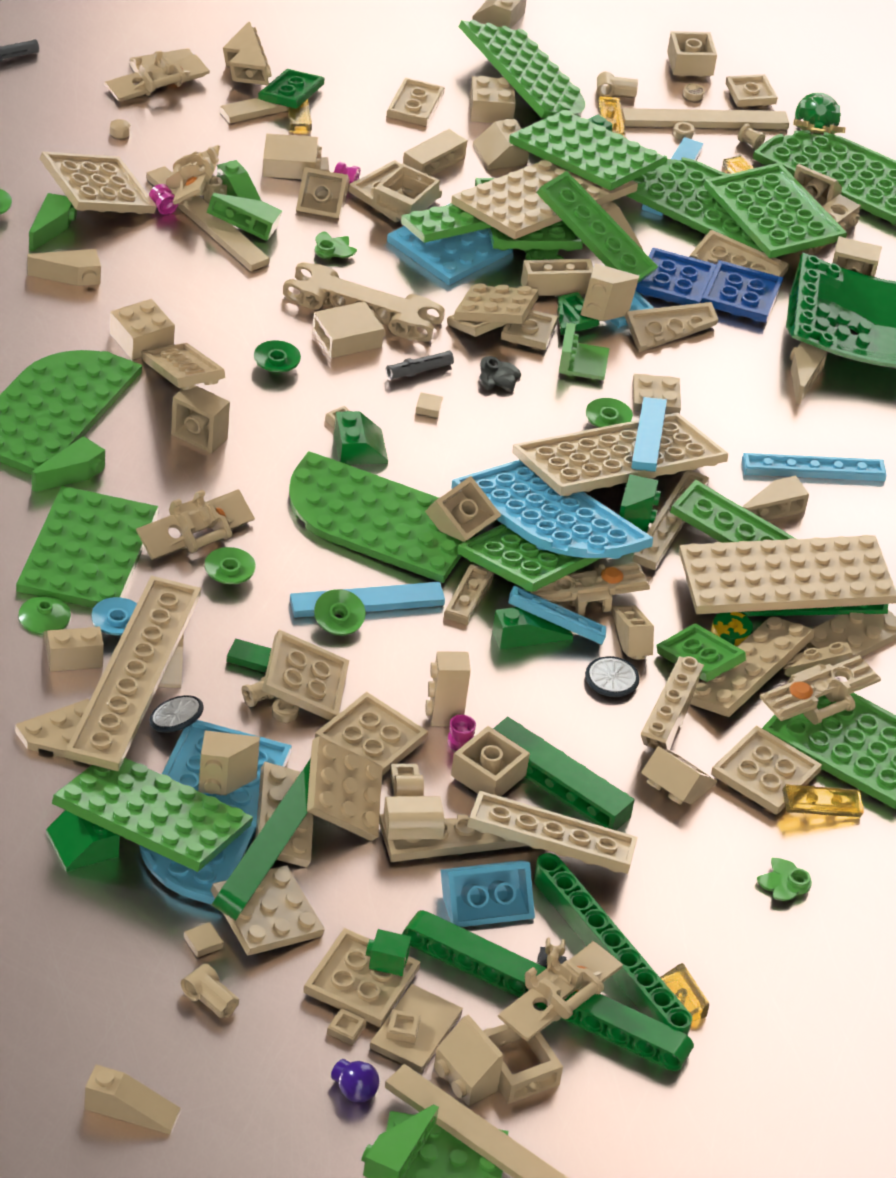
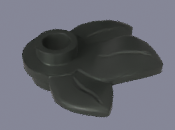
M486 356L480 362L481 374L479 380L486 390H490L497 385L509 392L514 391L515 379L522 376L520 370L515 365L509 362H500L492 356Z

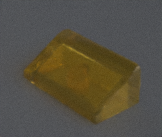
M684 963L678 964L660 977L690 1012L692 1022L707 1017L710 1003Z

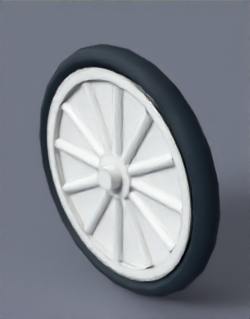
M605 656L593 660L585 671V678L589 686L596 692L609 697H621L632 693L638 687L640 681L637 669L630 662L614 656Z
M191 695L171 698L154 709L149 719L150 725L154 730L163 733L184 729L200 718L204 709L203 702Z

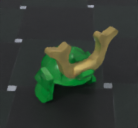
M814 92L803 97L798 103L793 121L794 126L800 127L802 130H810L812 134L817 135L824 134V132L831 134L846 132V127L838 126L841 119L840 105L830 95Z

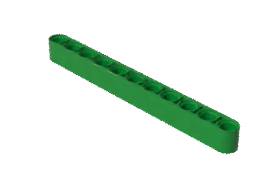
M418 911L402 932L403 935L411 936L410 946L518 998L529 991L525 986V973L534 967L537 970L536 976H538L547 969L428 911ZM574 991L564 1001L566 1002L579 991ZM594 994L573 1010L571 1017L564 1019L671 1071L680 1070L694 1048V1043L688 1035L602 994ZM541 1002L534 1004L535 1006L543 1010H545L548 1007L546 1004Z

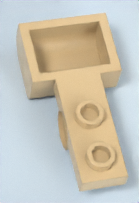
M391 764L390 774L394 796L385 797L384 819L388 840L443 839L444 811L441 796H424V778L419 773L418 764Z

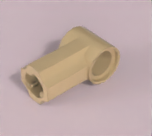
M608 71L601 72L597 76V94L599 97L608 99L614 95L636 98L638 79L615 77Z
M208 964L201 965L181 979L180 984L184 994L192 1001L200 1000L220 1018L224 1017L226 1019L231 1016L239 1005V998L220 983L216 971Z

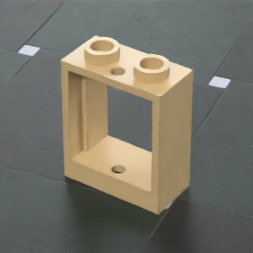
M402 164L374 187L372 206L401 219L402 215L409 214L412 211H423L438 199L440 180ZM403 186L419 193V195L413 200L396 191Z
M506 1024L483 1030L497 1048L522 1039L521 1036ZM541 1032L527 1042L540 1061V1065L512 1075L505 1062H502L498 1089L508 1104L560 1085L563 1065Z

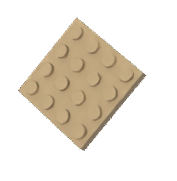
M42 151L40 161L76 210L114 211L118 213L134 212L138 214L155 212L156 204L119 156Z

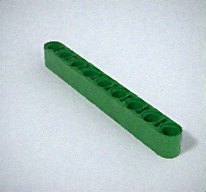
M311 758L211 904V906L235 921L308 813L307 803Z
M541 854L537 859L534 874V883L586 946L594 941L623 964V967L611 977L642 1014L689 1036L692 1023L690 1012L564 862L555 854Z

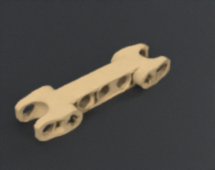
M298 263L295 267V278L297 280L289 279L283 284V295L287 299L313 310L319 309L322 305L335 308L365 301L369 308L374 311L380 323L388 325L394 335L408 340L431 341L434 331L432 324L442 323L445 316L443 306L417 294H409L406 298L395 296L341 279L334 269L320 264ZM301 269L309 271L311 277L302 274ZM289 287L300 290V294H293ZM434 309L438 312L439 316H433L427 311ZM417 327L424 328L428 334H421Z

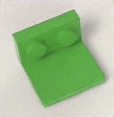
M567 323L558 373L604 380L609 348L578 343L579 334H575L576 324Z

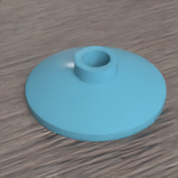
M121 597L104 599L94 606L91 615L92 622L95 627H100L101 631L106 634L122 636L137 603Z

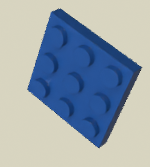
M652 247L648 256L658 268L654 273L637 283L636 291L646 296L660 298L667 302L681 305L701 303L717 264Z
M719 260L701 303L712 302L714 309L766 323L782 286L783 277Z

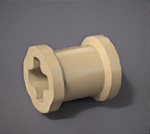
M749 124L743 125L737 136L738 141L748 143L754 150L758 149L766 138L765 133L753 130Z
M265 677L255 684L242 686L241 692L244 701L249 707L256 706L257 702L268 698L271 700L276 698L262 691Z

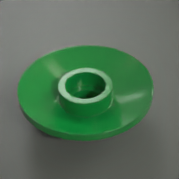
M270 340L259 344L255 348L254 360L258 366L267 371L287 372L299 365L301 353L291 343L281 340Z

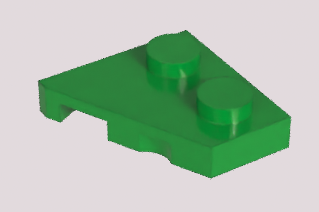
M578 292L558 297L557 310L561 335L565 334L567 323L576 324L575 332L596 327L600 324V320L580 315L584 298Z

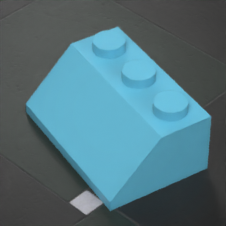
M520 860L440 870L443 899L451 923L459 927L535 918L530 862Z

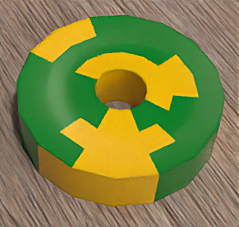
M739 612L719 613L713 619L711 632L738 646L752 634L753 624L747 616Z

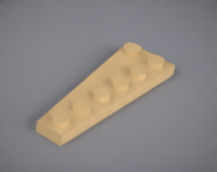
M384 814L379 815L380 828L391 862L529 846L517 841H507L500 836L490 833H480L473 828L467 827L468 815H457V818H444L443 839L388 840Z

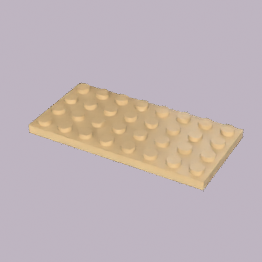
M543 160L515 172H510L502 177L494 178L486 183L478 184L470 189L462 190L452 195L451 204L511 238L517 239L562 221L536 192L541 186L568 170ZM568 171L599 205L637 191L638 183L633 180L610 191Z
M678 412L665 415L655 472L631 469L639 420L513 444L512 453L560 496H570L572 493L590 492L597 488L613 487L617 484L627 483L629 474L653 479L656 476L673 475L680 471L696 470L705 466H716L719 463L728 462L729 455L727 451Z
M876 535L814 537L808 539L790 538L787 540L729 543L715 542L709 544L692 543L680 545L679 555L696 614L896 604V589Z

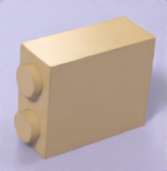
M266 133L263 177L302 179L304 167L320 170L322 146H318L319 137Z
M365 301L314 312L312 330L330 358L382 347L383 337H385L384 325L378 321L374 311L369 308Z

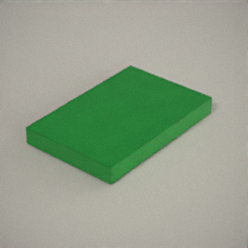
M287 68L258 93V99L297 109L325 84V77Z

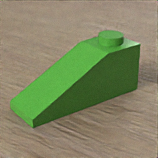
M237 160L217 165V177L223 180L222 185H227V195L262 201L248 171Z
M47 194L29 231L30 251L36 250L69 228L71 221H75L77 210L67 196Z
M213 193L207 213L268 241L277 229L283 210L264 201Z
M81 437L32 470V490L38 492L89 480L105 469V449L88 438Z
M434 1104L380 1134L373 1146L368 1144L361 1159L362 1162H365L363 1176L368 1178H404L436 1126L439 1107Z

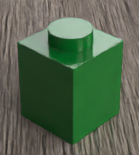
M377 929L375 939H369L366 949V956L370 957L369 969L403 977L409 957L411 936Z

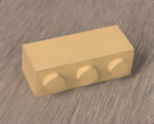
M447 129L405 151L403 164L433 176L465 159L468 140L451 129Z
M591 259L524 260L521 284L522 286H529L531 289H538V296H559L575 292L582 295L587 293L594 268Z
M436 652V660L430 664V677L433 678V681H428V697H430V700L425 702V714L430 716L431 727H449L452 717L460 714L465 715L471 674L469 652Z

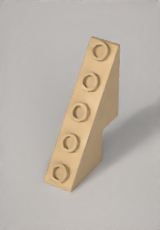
M248 21L223 47L225 65L230 67L232 81L269 85L268 78L272 77L271 68L264 53L263 45L261 46L256 27L252 28L251 22Z
M679 656L640 735L643 745L654 749L660 746L670 750L677 729L681 730L704 664L698 663L694 657Z

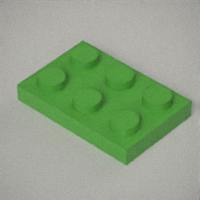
M696 623L656 645L657 654L675 664L679 656L694 657L698 663L704 664L700 679L705 682L715 679L717 676L746 661L745 651Z

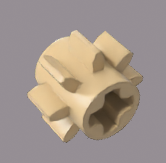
M212 176L210 181L206 183L202 195H204V201L210 203L213 193L227 195V185H222L223 180L221 178Z

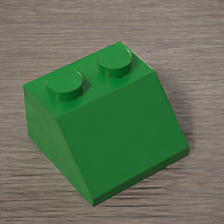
M360 411L336 412L334 438L339 462L347 465L388 464L389 460L382 429Z
M629 474L619 515L647 533L650 523L653 524L657 516L658 510L653 509L654 505L658 506L661 491H657L659 480Z
M66 810L46 828V834L66 872L119 857V835Z

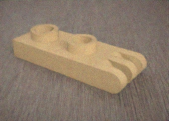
M835 642L828 647L820 649L810 648L803 653L796 654L783 666V670L786 676L791 677L793 674L819 664L836 665L853 658L848 642Z

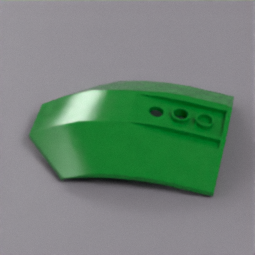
M802 253L789 296L786 328L792 338L835 355L869 364L896 368V281L857 273L841 268L837 264L821 260L814 255ZM850 329L854 330L857 335L851 334Z

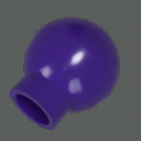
M340 1059L331 1072V1079L339 1084L341 1093L353 1102L361 1103L370 1100L375 1096L380 1086V1077L377 1070L367 1062H349L346 1059Z

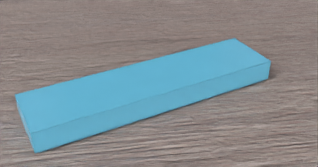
M513 586L509 596V604L601 645L606 638V626L517 586Z

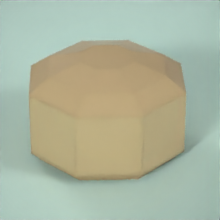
M116 119L111 121L109 133L114 138L123 139L130 135L131 124L127 120Z

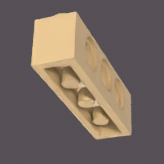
M840 194L822 206L845 231L852 226H856L860 219L859 211L861 205ZM826 245L798 251L796 253L799 255H802V253L814 255L815 253H819L820 250Z

